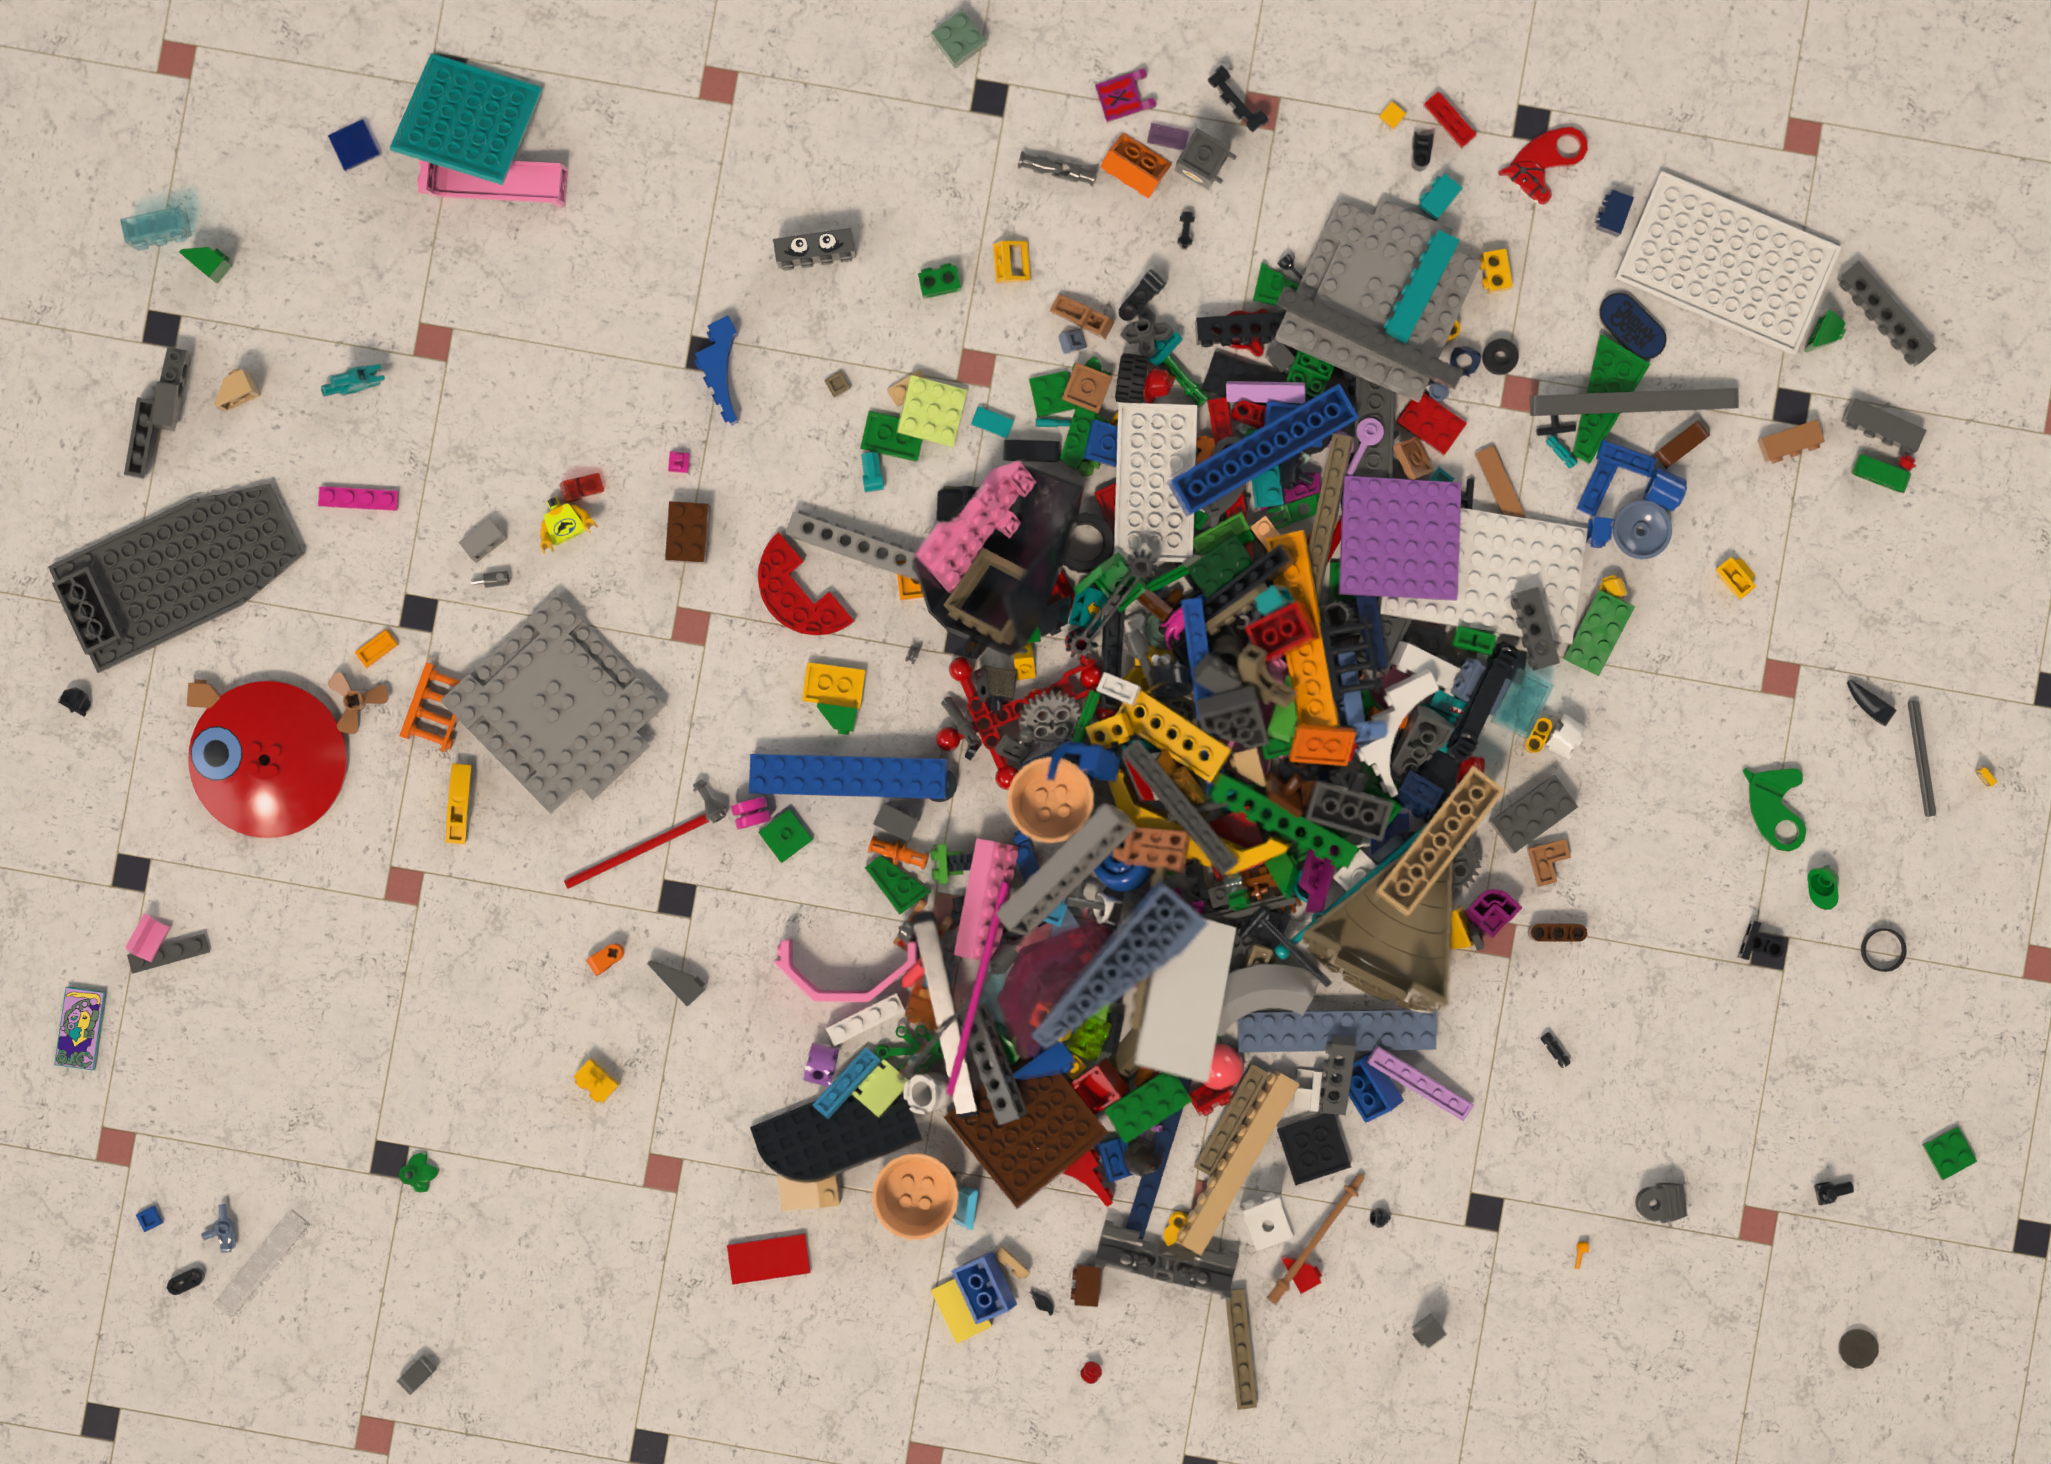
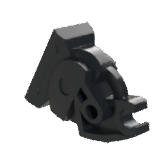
M1276 909L1269 910V921L1284 934L1291 915L1286 913L1281 915ZM1255 914L1240 917L1243 928L1248 925L1249 920ZM1264 926L1255 927L1250 933L1262 942H1269V948L1273 951L1280 944Z

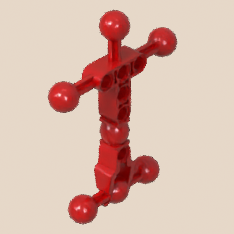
M1080 639L1076 642V645L1083 648L1087 645V642ZM1082 655V659L1079 660L1081 666L1065 672L1063 679L1052 684L1049 689L1046 687L1044 689H1032L1027 696H1024V699H1017L1003 705L1002 710L1008 713V718L1005 721H999L997 714H992L991 711H988L984 702H981L982 708L979 711L972 710L971 703L974 700H979V696L971 679L974 670L971 661L964 657H958L950 663L949 674L952 679L960 682L968 699V709L974 721L972 722L973 730L975 733H979L985 748L992 755L998 769L995 774V781L1001 789L1009 790L1014 777L1019 772L1013 766L1008 765L1004 756L996 753L995 747L987 745V738L994 736L999 743L1000 737L996 728L1017 720L1021 714L1015 711V705L1017 703L1030 705L1029 699L1036 700V694L1042 697L1045 691L1047 695H1050L1051 690L1054 687H1058L1062 690V696L1068 693L1069 698L1074 697L1075 700H1079L1088 696L1090 690L1098 692L1101 668L1095 665L1096 660H1091L1090 655L1089 659ZM1081 672V683L1088 690L1074 694L1072 690L1073 685L1069 683L1068 677ZM1098 700L1095 714L1099 722L1114 717L1118 711L1099 709ZM987 718L990 721V726L987 729L980 728V719ZM943 727L936 734V744L940 749L948 752L955 750L959 746L960 740L964 739V736L959 734L957 729L953 727Z

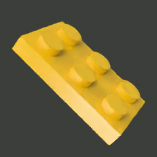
M807 662L802 701L861 709L866 670Z

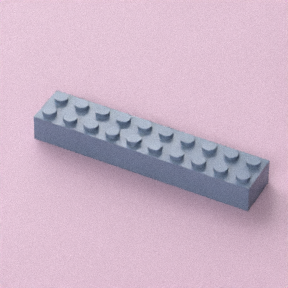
M1408 1009L1305 1011L1303 1015L1294 1011L1251 1012L1237 1020V1051L1239 1053L1326 1051V1043L1330 1042L1331 1035L1355 1037V1051H1372L1376 1045L1384 1050H1436V1010L1434 1009L1433 1013L1417 1012Z

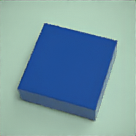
M155 1205L136 1214L144 1232L163 1224Z

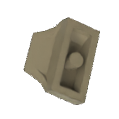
M1253 943L1248 950L1242 969L1252 967L1255 964H1275L1277 956L1273 954L1271 948Z

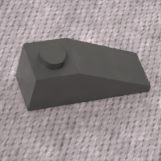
M653 960L647 963L687 1007L706 990L703 987L705 983L698 976L695 978L693 975Z

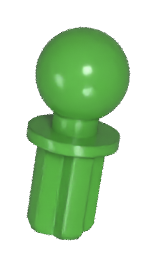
M1091 460L1089 462H1082L1079 465L1078 471L1083 477H1089L1093 474L1094 467L1099 469L1101 463Z

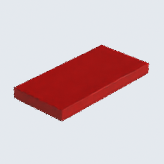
M805 1233L727 1245L732 1285L811 1273Z

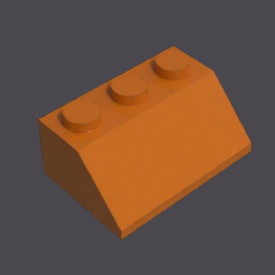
M1122 133L1109 149L1100 168L1122 181L1123 184L1135 189L1139 194L1150 198L1172 163L1130 136Z

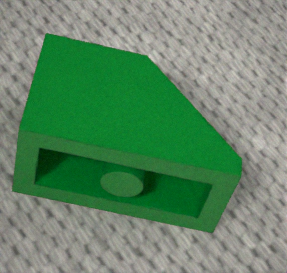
M817 703V708L832 728L838 730L837 734L849 735L850 732H854L857 708Z
M1283 852L1265 862V865L1281 893L1289 900L1292 898L1299 871L1296 868L1298 863L1292 854L1289 856L1286 852Z

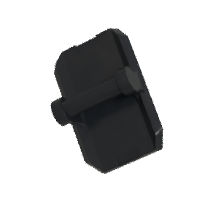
M944 486L938 490L937 521L947 522L958 508L968 504L979 487Z

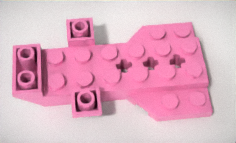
M1016 461L992 469L960 515L952 518L950 522L943 521L938 523L915 554L947 592L952 594L976 559L978 551L995 528L1008 538H1011L1021 524L1015 514L1008 511V509L1015 503L1019 495L1026 497L1036 483L1021 462Z

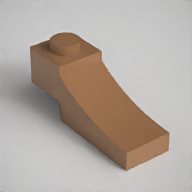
M1058 294L1050 309L1053 314L1105 340L1115 323L1109 317L1061 294Z

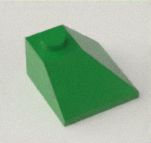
M1828 310L1822 314L1804 351L1808 353L1833 344L1838 339L1841 340L1846 332V329H1844L1846 322L1833 311Z

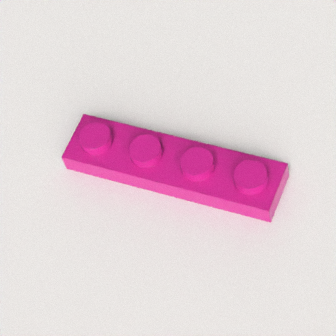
M319 486L318 506L398 511L399 492Z

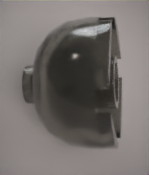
M1138 1136L1126 1144L1122 1153V1160L1129 1172L1143 1177L1151 1175L1160 1167L1163 1160L1160 1150L1157 1152L1154 1148L1156 1145L1152 1141Z

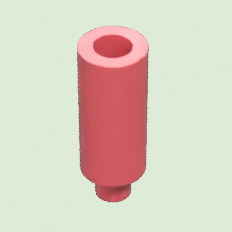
M922 958L902 976L901 986L903 988L912 987L925 974Z

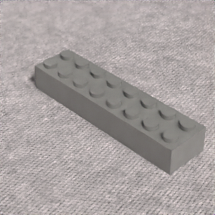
M1108 804L1102 805L1091 819L1083 823L1082 828L1077 833L1069 837V841L1063 847L1055 851V855L1050 860L1042 864L1041 869L1036 874L1028 878L1027 883L1022 888L1014 892V896L1009 901L1001 905L996 915L1009 931L1028 936L1137 828L1123 810Z

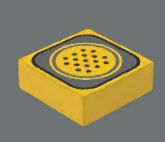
M1980 767L1975 771L1986 787H1992L1997 783V780L1987 767Z

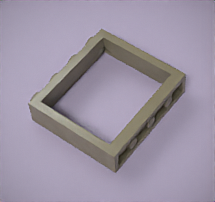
M982 548L943 606L949 611L948 615L953 619L957 620L959 618L966 626L970 628L975 626L981 634L985 636L987 634L992 635V639L996 642L1002 643L1003 641L1010 645L1016 636L1011 618L1003 630L999 631L960 610L990 565L1018 580L1026 572L1025 569Z

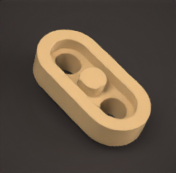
M1001 1246L996 1252L999 1255L997 1259L1004 1266L1010 1265L1013 1268L1011 1272L1017 1278L1023 1277L1026 1279L1031 1273L1004 1247Z

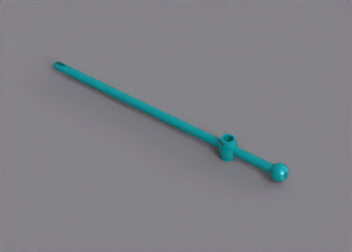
M1428 823L1325 911L1314 913L1312 915V922L1291 938L1290 941L1294 945L1298 944L1302 940L1304 931L1317 923L1318 918L1323 917L1341 904L1342 901L1359 890L1363 884L1399 858L1401 854L1412 846ZM1282 944L1277 945L1275 948V953L1280 959H1285L1290 954V951Z

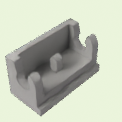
M489 518L463 538L459 544L468 556L477 563L507 540V538Z

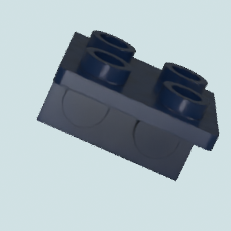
M1410 770L1397 791L1398 794L1392 798L1400 803L1403 809L1406 808L1412 811L1411 813L1415 817L1426 818L1436 807L1444 790Z

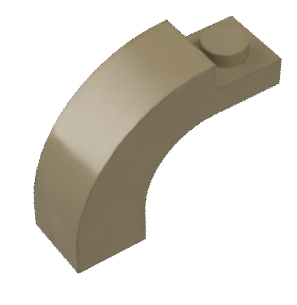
M1249 644L1239 656L1238 666L1243 682L1247 687L1254 686L1256 697L1268 705L1272 701L1287 708L1295 699L1297 691L1275 680L1269 674L1265 665L1267 652Z

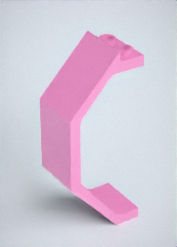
M793 939L781 941L777 947V956H781V958H777L773 962L813 1001L870 1002L918 961V941L908 942L906 963L870 991L818 989L794 967Z

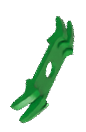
M1320 493L1268 510L1269 514L1283 510L1285 512L1269 519V521L1272 523L1287 518L1288 521L1274 526L1277 530L1315 516ZM1302 503L1307 504L1309 507V512L1305 515L1298 512V506Z

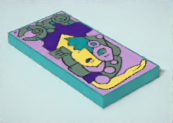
M65 987L54 1065L95 1070L106 992Z

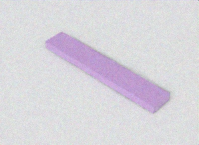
M1376 1045L1366 1061L1462 1121L1466 1119L1474 1106L1470 1101Z

